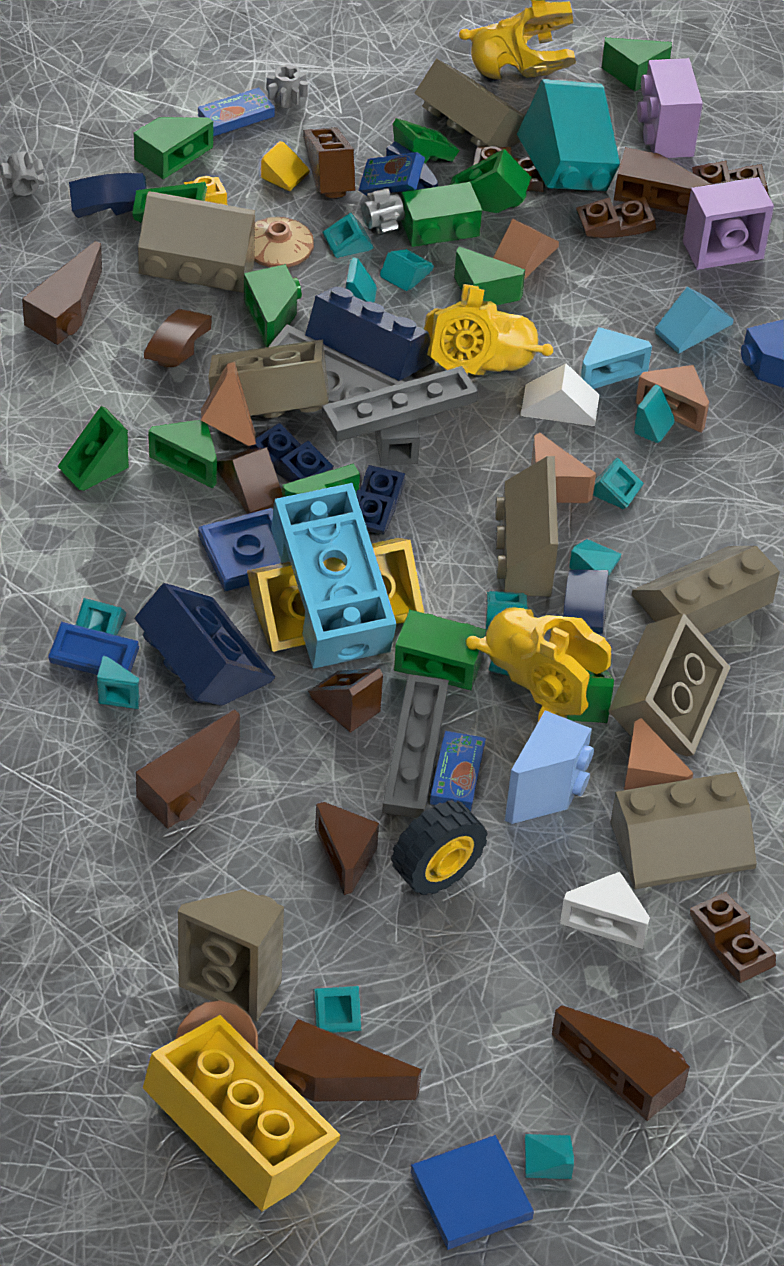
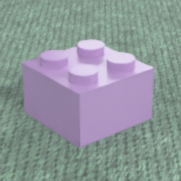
M690 59L649 60L647 75H642L641 77L643 101L638 102L637 105L638 121L644 123L645 145H650L651 152L661 154L666 158L694 157L703 103Z
M759 177L691 188L683 243L697 270L764 259L774 205Z

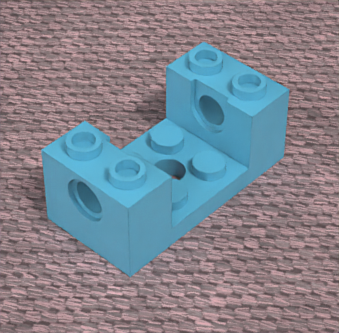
M353 483L275 499L271 531L281 563L291 562L304 605L305 619L302 634L312 668L315 669L391 652L397 623ZM335 557L341 559L346 567L341 571L333 572L328 570L323 562L328 558Z

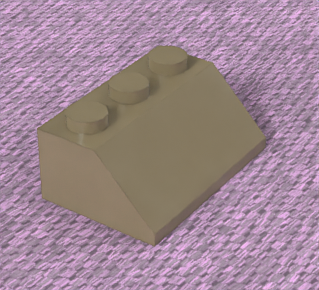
M436 58L414 93L425 101L422 105L423 108L437 117H440L441 113L449 117L446 124L461 134H464L466 130L473 134L470 141L479 147H513L521 142L517 133L525 117L524 114L466 74Z
M149 191L146 198L138 245L139 274L244 293V273L251 272L254 267L255 210Z
M323 339L212 355L208 375L210 391L214 388L226 365L235 362L250 416L262 414L265 418H273L283 415L287 410L300 409L301 412L305 413L315 412L322 409V405L329 404Z
M546 456L506 480L503 497H496L495 520H502V526H497L496 549H503V555H497L496 577L497 579H504V592L525 593L527 596L551 597L558 551L555 456Z
M727 546L633 589L632 596L655 622L684 613L700 633L705 635L773 603L780 571L757 546Z
M684 613L647 624L608 711L631 737L635 721L642 718L673 752L687 757L692 756L702 737L730 666Z
M737 772L615 792L610 822L634 889L756 868L757 861L750 804Z
M245 889L182 904L178 910L179 987L210 1001L222 1000L238 1005L252 1020L257 1022L282 982L284 906L277 904L275 900L268 896L256 895Z

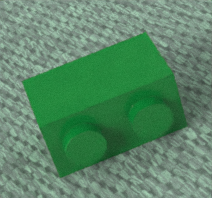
M470 182L402 192L401 200L405 216L401 222L411 247L480 237L482 208Z
M409 609L395 646L394 671L449 680L448 685L472 691L485 653L478 649H469L466 646V639L470 636H476L480 639L484 638L487 629Z

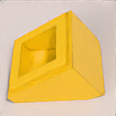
M279 141L261 160V178L289 192L310 173V169L282 141Z

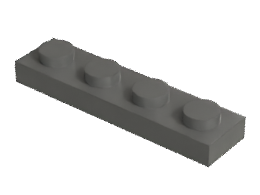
M460 366L322 405V418L336 442L475 403L477 402L478 390L464 368Z
M408 674L383 800L382 813L417 819L426 810L449 680Z

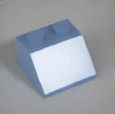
M546 710L544 711L511 769L505 814L506 822L514 824L567 810L575 795L580 797L583 795L590 778V773L585 771L594 753V748L589 746L591 728Z

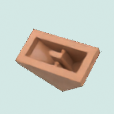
M512 219L493 258L525 269V280L559 247V241Z
M232 362L226 365L202 406L201 421L250 446L256 444L255 429L236 364Z
M694 365L647 371L640 375L635 403L640 404L651 388L658 385L662 388L673 413L674 421L700 433L704 430L709 400Z
M540 432L536 434L533 442L531 465L546 456H555L557 502H590L593 498L596 473Z
M642 718L635 721L624 790L692 779L693 772Z

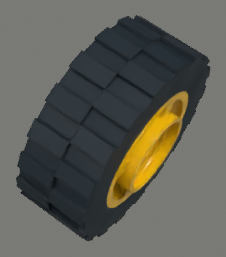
M451 800L443 804H436L433 808L421 813L417 819H414L398 837L399 840L394 845V852L391 855L392 866L417 894L418 892L421 895L438 893L440 890L447 889L454 882L459 881L468 870L472 869L477 859L481 857L483 848L487 844V830L462 802Z

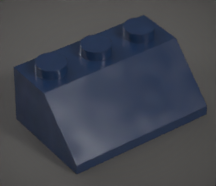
M332 287L315 296L305 336L314 340L323 339L324 345L398 381L434 362L427 355L431 341L429 332L417 327L413 320L406 317H396L386 312L380 304L365 302L353 296L350 290L343 287Z
M163 582L134 618L144 630L142 634L144 639L160 651L165 658L163 660L164 665L168 670L180 677L186 685L184 687L186 694L198 703L208 702L223 706L271 683L276 677L213 597Z

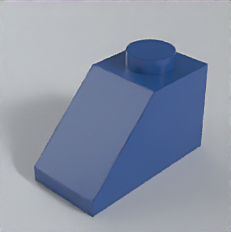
M784 319L747 328L744 345L741 346V357L744 364L751 368L758 380L784 388Z

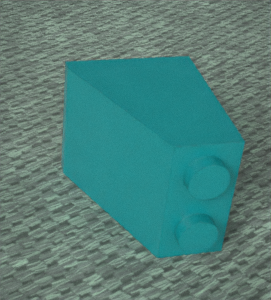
M542 79L517 136L547 188L607 191L620 166V160L603 85L601 83Z

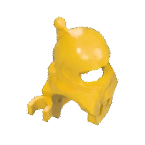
M531 0L532 7L525 8L521 13L508 19H501L499 23L472 30L462 29L459 32V37L462 40H471L473 63L477 70L488 78L501 79L500 70L506 64L515 66L526 78L549 75L559 69L575 64L574 51L569 49L536 51L530 49L527 46V42L537 34L539 44L553 41L551 31L573 24L570 2L550 3L545 2V0Z
M463 284L460 302L445 309L434 308L426 315L424 330L429 332L431 339L427 355L446 370L462 366L467 375L468 372L474 375H484L487 370L494 372L515 371L527 366L536 355V352L542 353L544 356H550L553 353L552 345H538V332L532 321L521 315L497 311L496 304L491 301H483L485 290L479 289L478 286Z
M506 608L490 622L484 638L480 639L476 636H470L466 639V646L469 649H478L488 654L495 665L508 671L512 682L530 690L535 703L542 705L538 715V722L545 710L561 717L581 715L588 708L589 704L586 699V691L590 674L586 670L599 674L611 666V646L604 637L594 633L582 618L550 615L536 618L530 609ZM550 629L551 634L548 642L544 639V635Z

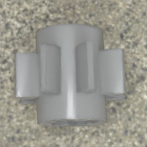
M293 65L277 67L275 76L267 75L266 77L268 99H274L275 103L283 108L299 105L300 97H308L306 73H300V70Z
M30 152L13 153L8 158L7 163H1L0 165L4 188L9 189L12 187L16 196L34 194L39 184H45L42 160L36 159L33 161Z
M388 188L368 193L369 201L363 202L361 206L365 225L369 229L376 227L377 234L399 229L397 221L403 220L405 216L404 206L399 195H390Z

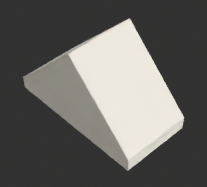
M565 363L525 385L521 416L595 426L599 394Z
M617 872L566 892L560 924L643 949L650 917L622 874Z

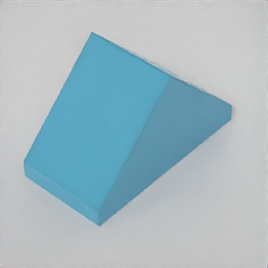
M686 287L655 327V333L679 354L731 326L734 319L710 298Z
M598 327L583 360L581 378L593 389L641 375L649 369L652 345L649 341Z

